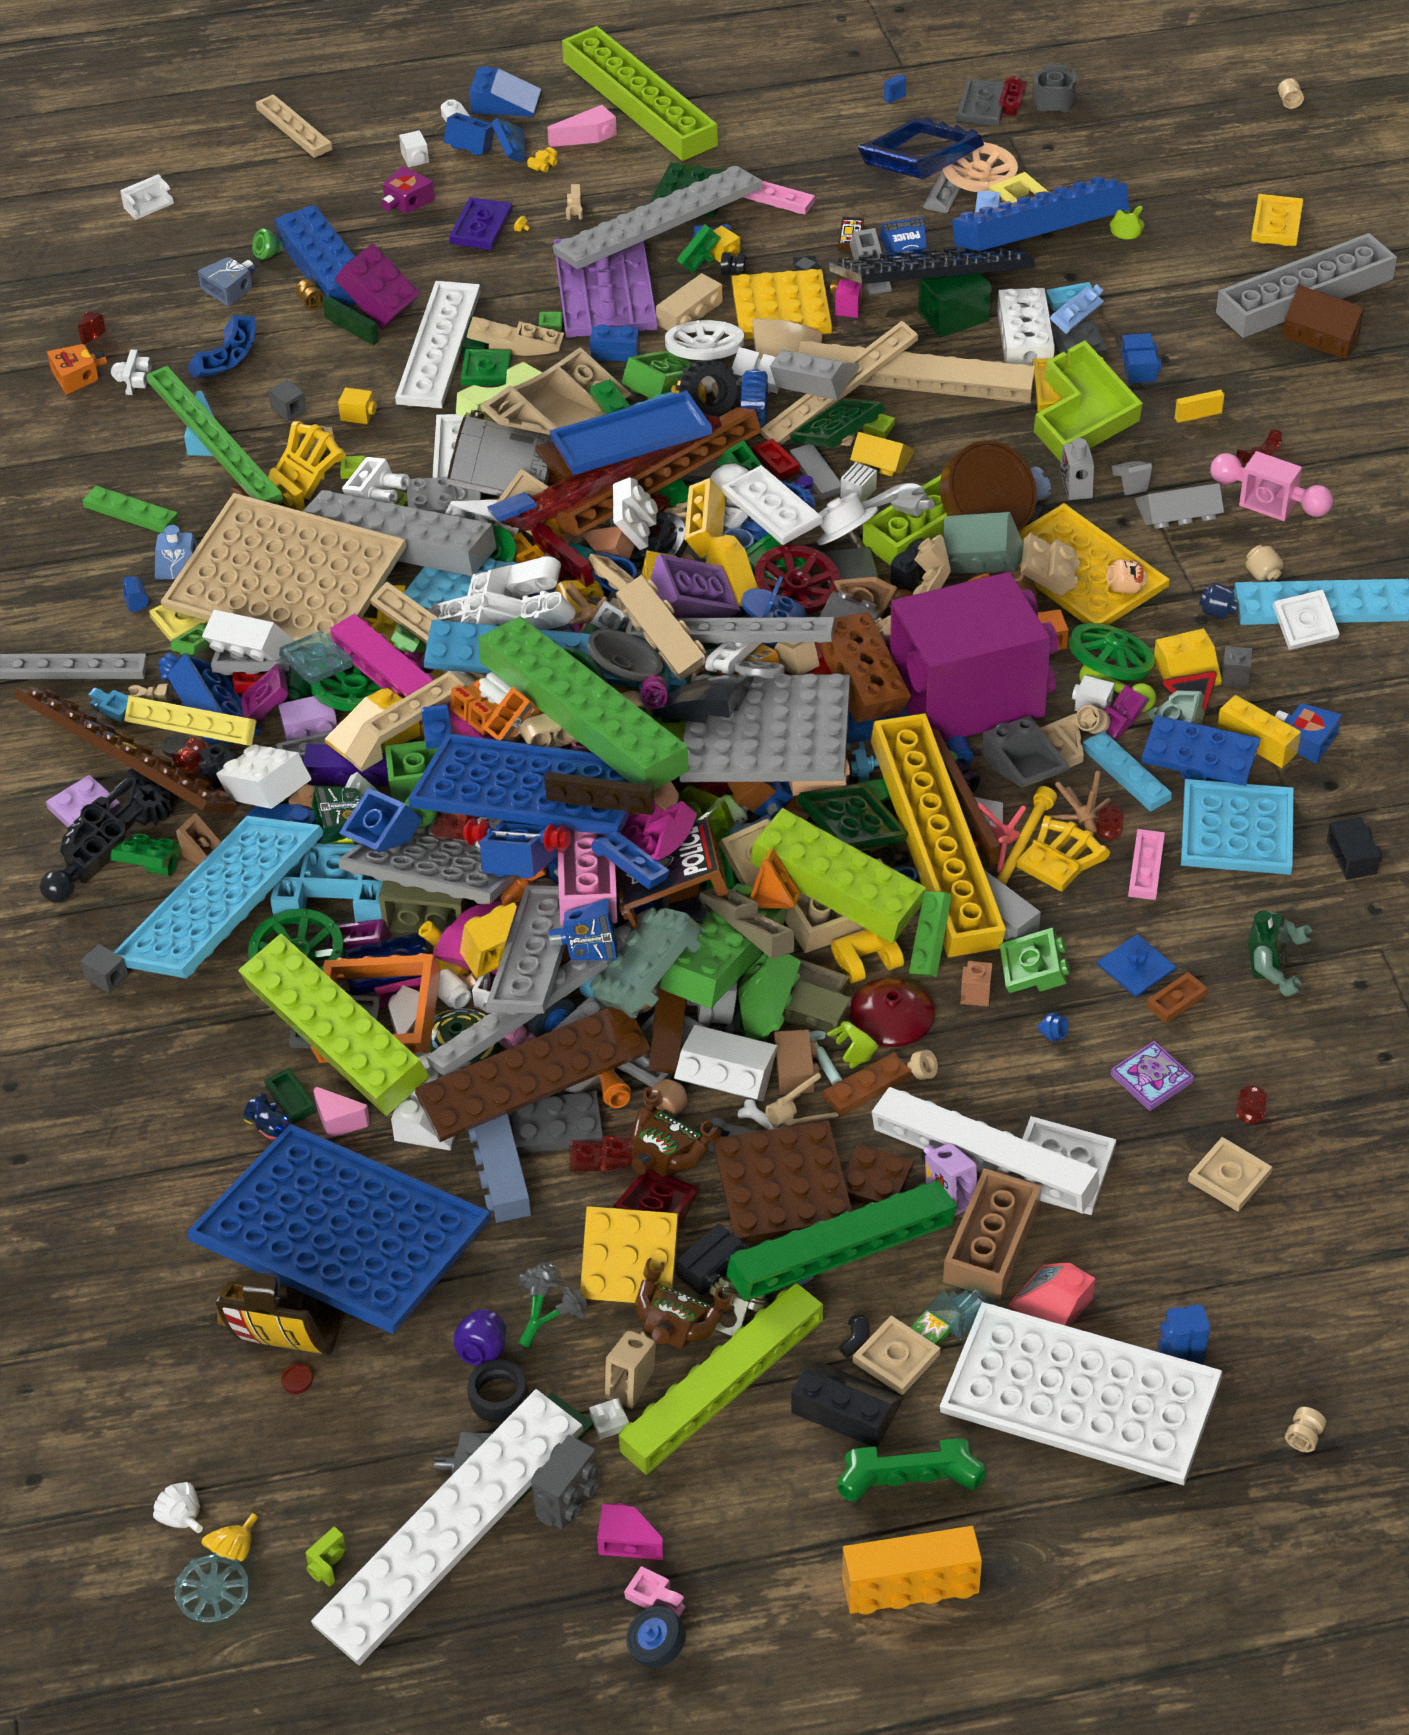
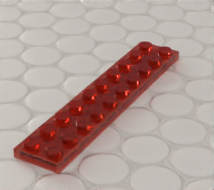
M704 414L711 424L712 434H714V430L722 426L720 418ZM697 439L571 475L531 496L536 502V508L499 523L511 526L512 528L523 529V531L532 530L537 527V523L555 518L557 513L564 509L576 507L577 502L595 497L598 491L613 487V484L623 478L635 476L637 474L636 471L654 466L657 460L673 456L676 450L695 444Z

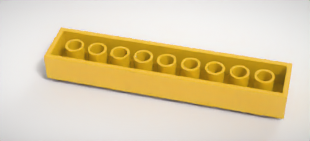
M926 713L874 721L871 744L898 820L909 833L906 842L921 884L926 887L925 891L946 892L952 895L943 941L947 957L1000 949L999 944L1003 942L1006 928Z

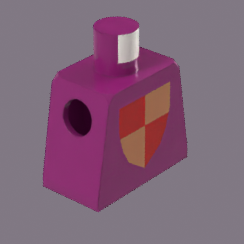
M405 166L400 167L383 184L384 198L381 200V205L386 211H390L395 207L404 213H409L435 200L433 181Z

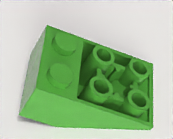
M763 953L744 972L738 988V996L746 1038L765 1042L770 1032L773 1030L777 1031L783 1024L785 1019L782 1015L783 1011L792 999L790 991L800 977V974L797 972L801 961L792 955L786 954L771 959Z

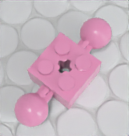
M1256 451L1245 468H1242L1240 460L1235 455L1229 453L1218 455L1211 463L1210 472L1216 482L1223 485L1232 484L1237 480L1242 482L1239 506L1285 521L1297 501L1301 502L1302 508L1307 514L1314 517L1327 514L1333 506V495L1328 488L1322 485H1313L1307 489L1300 488L1302 467Z

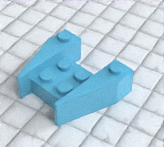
M316 843L313 848L303 855L299 863L283 876L282 881L274 886L271 896L273 915L291 909H306L308 897L353 899L355 922L382 919L378 896L383 881L364 874L353 875L350 871L339 869V858L357 845Z

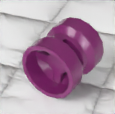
M656 675L648 676L641 683V700L643 704L651 709H658L664 706L668 697L665 680Z

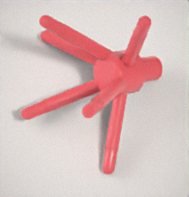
M980 803L978 807L996 825V827L992 825L990 827L998 842L1001 843L997 874L999 875L1004 865L1007 844L1017 841L1020 835L1019 831L1014 830V826L1026 810V807L1021 806L1009 825H1004ZM974 841L975 847H978L977 842Z

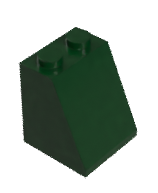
M981 273L919 279L918 313L940 338L989 322L991 283Z

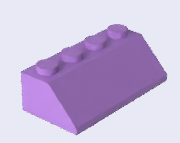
M663 554L656 557L650 580L659 591L657 593L658 597L662 601L666 599L675 612L672 615L675 618H730L740 611L723 566Z

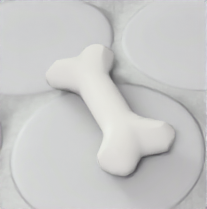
M754 1099L745 1100L744 1108L738 1110V1118L753 1119L768 1130L784 1127L783 1124L778 1127L773 1126L766 1114L757 1108Z

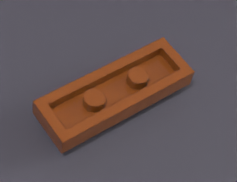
M893 1052L823 1090V1098L840 1117L886 1092L889 1087L893 1088L911 1078V1070Z

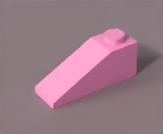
M603 105L547 127L550 147L598 143L617 135L616 117Z

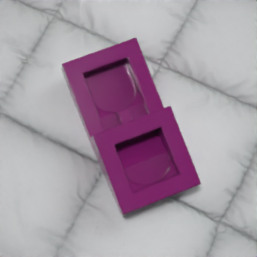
M1125 685L1112 707L1107 705L1104 709L1110 716V726L1105 732L1116 741L1136 720L1149 699L1132 687Z

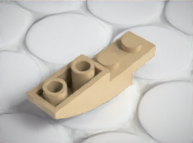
M473 316L467 338L489 343L488 349L511 350L512 355L533 356L559 351L564 333L520 321L517 328Z

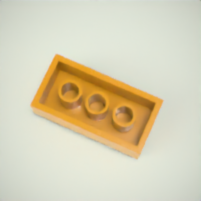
M967 1526L843 1546L842 1580L850 1614H870L878 1609H902L910 1604L922 1602L934 1604L941 1599L953 1597L965 1599L973 1594H978L982 1560L974 1527Z

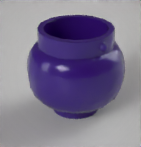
M476 1310L469 1314L468 1317L459 1323L454 1332L453 1343L457 1354L464 1362L476 1366L493 1359H498L505 1348L506 1325L499 1315L489 1310Z

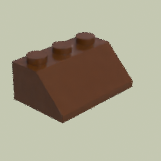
M1299 285L1285 317L1282 338L1347 360L1359 342L1364 307Z

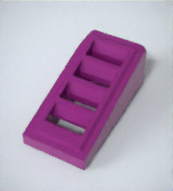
M384 919L337 925L341 934L346 935L345 939H343L344 951L387 952L391 931ZM331 936L328 943L329 949H333V940Z

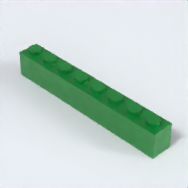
M939 1180L929 1184H921L910 1191L896 1193L888 1199L871 1202L863 1208L852 1212H844L838 1217L827 1221H819L813 1226L799 1231H791L787 1235L774 1240H766L760 1245L747 1250H739L730 1255L727 1276L745 1302L951 1226L957 1205Z

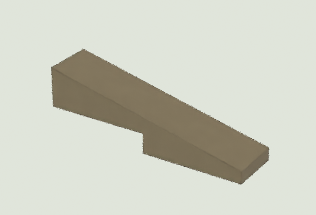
M715 888L700 892V899L771 959L794 952V930L758 914L757 902L728 889V894L718 897Z

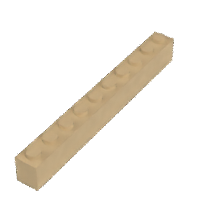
M801 341L799 352L849 362L865 348L861 346L850 347L839 344L831 345L814 341ZM903 351L860 385L1030 403L1035 366L1009 364L1001 361L991 362L979 359H962L954 356L944 357L934 356L933 354H916Z

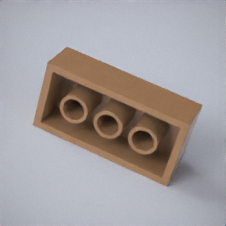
M984 1168L945 1258L943 1282L1001 1301L1039 1209L1041 1186Z

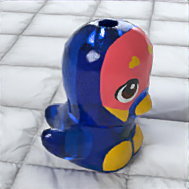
M265 1093L258 1094L252 1098L245 1107L244 1121L249 1124L255 1123L256 1129L269 1139L275 1140L290 1125L289 1118L276 1110L279 1103H269Z

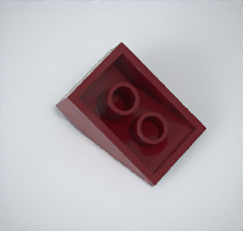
M649 1169L645 1174H640L616 1201L613 1208L679 1213L678 1234L699 1193L700 1187L670 1176L662 1177Z

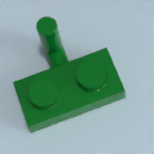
M704 224L689 245L682 251L677 261L694 273L704 260L708 263L714 261V255L710 252L721 237Z

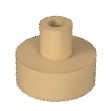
M930 1050L913 1053L911 1061L907 1064L911 1073L919 1080L935 1077L938 1070L937 1059Z

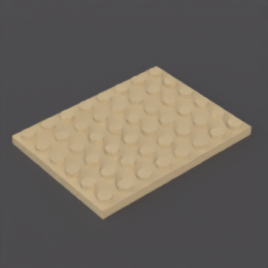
M233 493L161 600V604L165 609L209 621L213 610H219L274 622L295 640L298 647L333 657L339 655L340 652L332 645L330 628L354 613L362 619L371 604L370 599L382 587L407 547L405 539Z

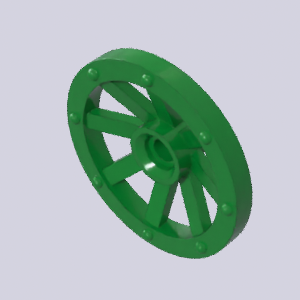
M1100 623L1081 624L1073 630L1069 639L1070 650L1080 662L1093 671L1111 678L1129 681L1141 680L1149 676L1155 664L1154 654L1143 641L1131 633L1114 626ZM1080 639L1091 640L1092 642L1082 644ZM1100 649L1101 654L1096 658L1088 651ZM1125 656L1136 666L1135 668H1128ZM1108 658L1116 659L1118 666L1106 663V660Z
M342 654L328 658L318 664L310 677L313 696L320 703L343 711H353L365 697L376 693L375 691L382 688L373 683L374 681L368 676L362 675V671L355 665L353 674L346 675L340 667L354 664ZM329 672H332L341 683L325 678L324 676L327 675ZM322 686L333 689L334 691H326Z
M310 909L286 910L266 919L253 933L248 947L250 960L269 944L265 943L264 940L275 931L277 935L283 934L311 961L336 960L343 958L344 942L337 924L325 914ZM300 922L297 938L291 939L283 926ZM309 923L323 928L310 942L306 941ZM331 936L333 949L314 951Z

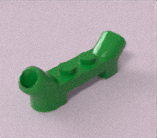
M965 1439L939 1440V1452L877 1457L876 1446L853 1449L845 1454L846 1470L837 1479L836 1483L839 1494L849 1502H858L872 1486H899L903 1483L918 1481L930 1483L938 1479L948 1478L971 1491L976 1490L984 1481L986 1467L984 1463L972 1456L970 1442Z

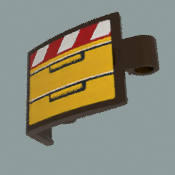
M249 1271L245 1277L243 1286L244 1302L217 1297L215 1303L221 1319L227 1329L237 1339L331 1355L345 1316L344 1311L333 1306L318 1304V1299L287 1285L288 1298L277 1297L280 1284L279 1276Z

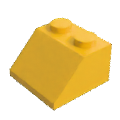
M858 432L850 460L870 468L880 469V474L893 477L894 473L902 474L915 449L899 442Z
M1204 628L1156 640L1154 651L1155 666L1163 680L1215 671L1217 676L1214 686L1222 684L1215 647Z

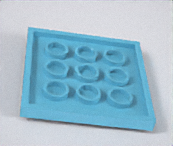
M488 558L475 574L518 563ZM424 567L404 594L428 610L435 604L467 596L472 576Z
M1185 779L1181 866L1291 875L1293 859V788L1253 784L1243 786L1229 782Z

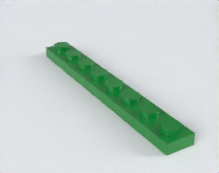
M611 379L590 386V395L604 415L630 407ZM660 450L636 456L635 459L637 462H640ZM681 478L658 490L669 508L676 507L678 503L688 501L689 489Z

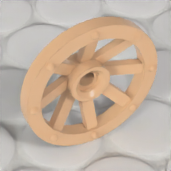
M966 142L956 145L946 152L942 169L946 178L954 185L968 191L978 192L989 191V186L1016 176L1018 165L1014 156L1002 147L985 142ZM972 153L973 162L969 163L962 155ZM979 153L991 156L987 161L980 160ZM998 158L1005 163L991 168ZM955 159L963 168L952 165V161ZM1009 170V172L1006 175H997L999 173Z

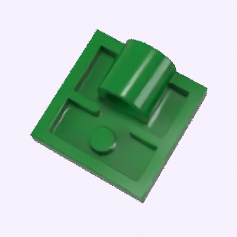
M134 834L111 851V860L145 866L147 873L169 877L174 874L177 859L182 856L180 846L174 843V840L166 838L159 840L149 839V836L145 834Z

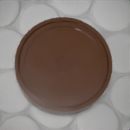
M978 441L961 449L948 460L940 479V496L947 516L1010 512L1018 532L1027 525L1033 516L1037 500V490L1033 474L1025 460L1015 450L1000 442Z

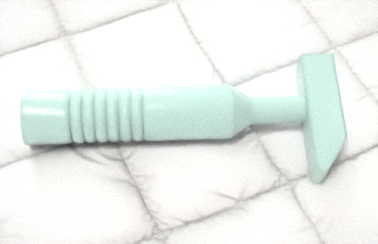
M818 1030L809 1032L810 1041L815 1042L824 1039L826 1032ZM816 1042V1059L831 1084L834 1085L842 1081L826 1051Z

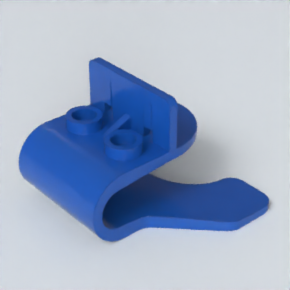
M779 576L773 592L764 589L747 590L742 596L743 606H739L751 618L807 617L803 606L794 602L789 597H782L777 594L783 579L781 576ZM762 642V644H764V645H766V646H768V647H770V648H772V649H774L775 646H776V644L778 643V642H772V643Z

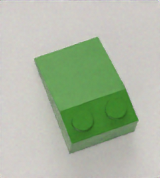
M668 350L632 356L628 358L621 383L628 386L631 392L643 394L649 400L657 395L671 392L672 385H677L679 375H684L683 370L685 367H690L692 362L678 357Z

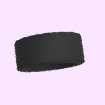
M493 1359L484 1362L476 1367L468 1378L467 1391L471 1408L480 1418L490 1422L505 1421L528 1396L527 1382L523 1371L515 1363L507 1360ZM494 1379H506L513 1382L516 1387L515 1394L502 1402H488L482 1399L479 1390L485 1383Z

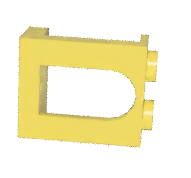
M1026 172L989 186V191L1000 192V203L1006 201L1017 202V198L1029 195V190L1035 195L1038 192L1047 191Z

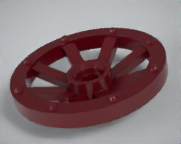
M794 544L778 546L764 553L756 564L754 577L758 589L773 592L772 589L775 588L777 583L775 580L764 578L765 569L777 579H779V576L783 577L778 590L784 592L780 596L798 599L799 601L794 602L803 606L807 614L823 610L830 594L834 591L838 593L834 581L840 580V574L836 565L829 557L814 548ZM792 557L807 559L801 570L795 569ZM784 558L787 573L782 572L772 562ZM815 563L825 571L810 578L808 576ZM830 580L829 589L812 587ZM806 594L819 596L820 598L810 601Z

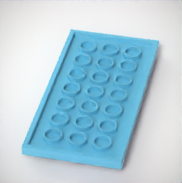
M246 816L114 953L124 958L126 968L180 978H187L192 975L203 960L214 952V949L223 939H226L231 934V931L242 920L247 918L249 912L265 899L266 894L282 881L283 876L299 863L303 855L316 845L317 841L323 836L321 826Z

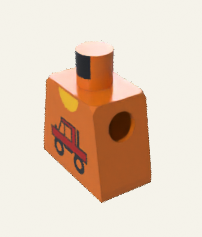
M83 344L47 352L51 371L65 395L97 381L98 374L96 368L107 364L103 351L90 355Z

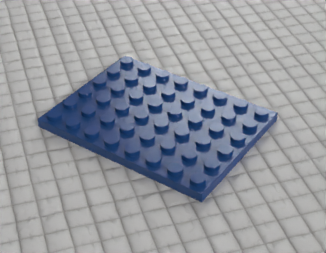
M290 1124L187 1231L188 1240L259 1273L277 1275L281 1283L394 1334L488 1224L491 1212Z

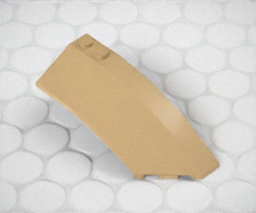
M580 347L536 377L513 387L509 385L482 404L480 408L500 425L550 435V430L604 415L590 395V386L611 379L625 400L631 396V393Z

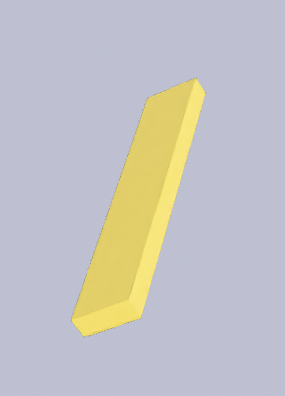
M133 696L128 697L124 719L126 722L252 746L256 720Z

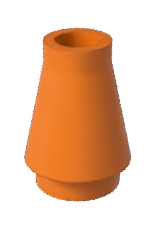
M614 1069L599 1075L604 1102L612 1108L625 1106L630 1100V1087L619 1077Z

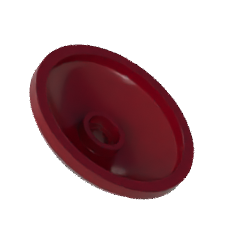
M888 977L873 980L862 986L851 1000V1024L866 1033L880 1046L901 1047L912 1044L924 1037L934 1022L935 1008L930 995L921 986L906 979Z

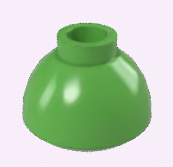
M262 228L254 236L253 253L258 260L270 259L276 253L279 254L281 252L282 242L277 239L273 232Z

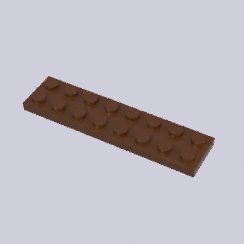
M608 1007L415 1088V1094L439 1142H442L650 1053L651 1048L635 1018H630L622 1010Z

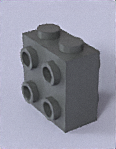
M568 1434L562 1443L555 1445L550 1454V1459L543 1468L539 1467L535 1471L531 1479L536 1516L543 1524L547 1526L553 1525L563 1530L569 1521L573 1522L578 1517L581 1505L587 1497L591 1498L596 1493L599 1481L598 1464L594 1448Z

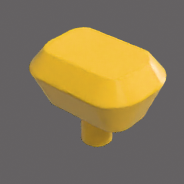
M521 216L513 227L518 232H521L523 229L527 231L530 229L527 226L528 220L525 216Z

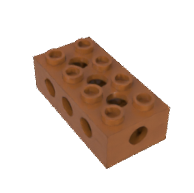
M870 612L835 618L836 626L832 642L817 644L832 674L850 675L849 711L855 723L901 714L911 695Z

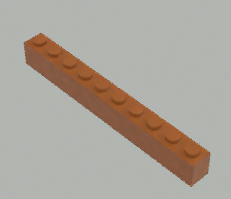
M737 407L710 422L712 426L711 435L663 448L552 510L560 533L578 536L614 516L613 484L631 477L637 480L638 485L643 488L644 492L651 495L720 456L739 442L746 441L762 431L755 409Z

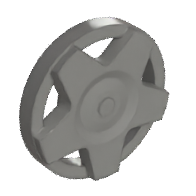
M741 661L735 663V671L741 676L774 678V676L784 675L785 666L780 663L767 661Z

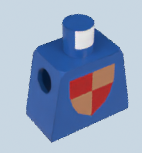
M1300 704L1292 715L1279 710L1275 717L1301 731L1298 754L1317 764L1338 735L1342 715L1306 704Z

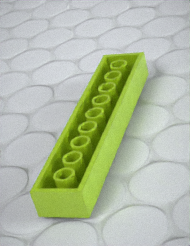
M598 26L562 40L563 62L681 161L690 159L718 146L717 123Z

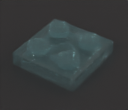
M321 630L284 645L279 649V656L310 685L352 667L353 659Z

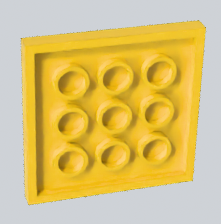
M822 269L731 276L737 323L744 333V340L753 339L752 319L784 320L813 328L822 334L832 333Z

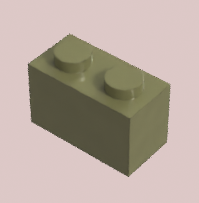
M798 980L791 993L792 999L785 1009V1022L807 1030L809 1029L810 1031L826 1032L825 1036H828L827 1033L839 1027L841 1022L849 1020L851 997L819 987L813 983ZM839 1034L834 1035V1036H828V1037H831V1038H833V1039H837V1037H838Z

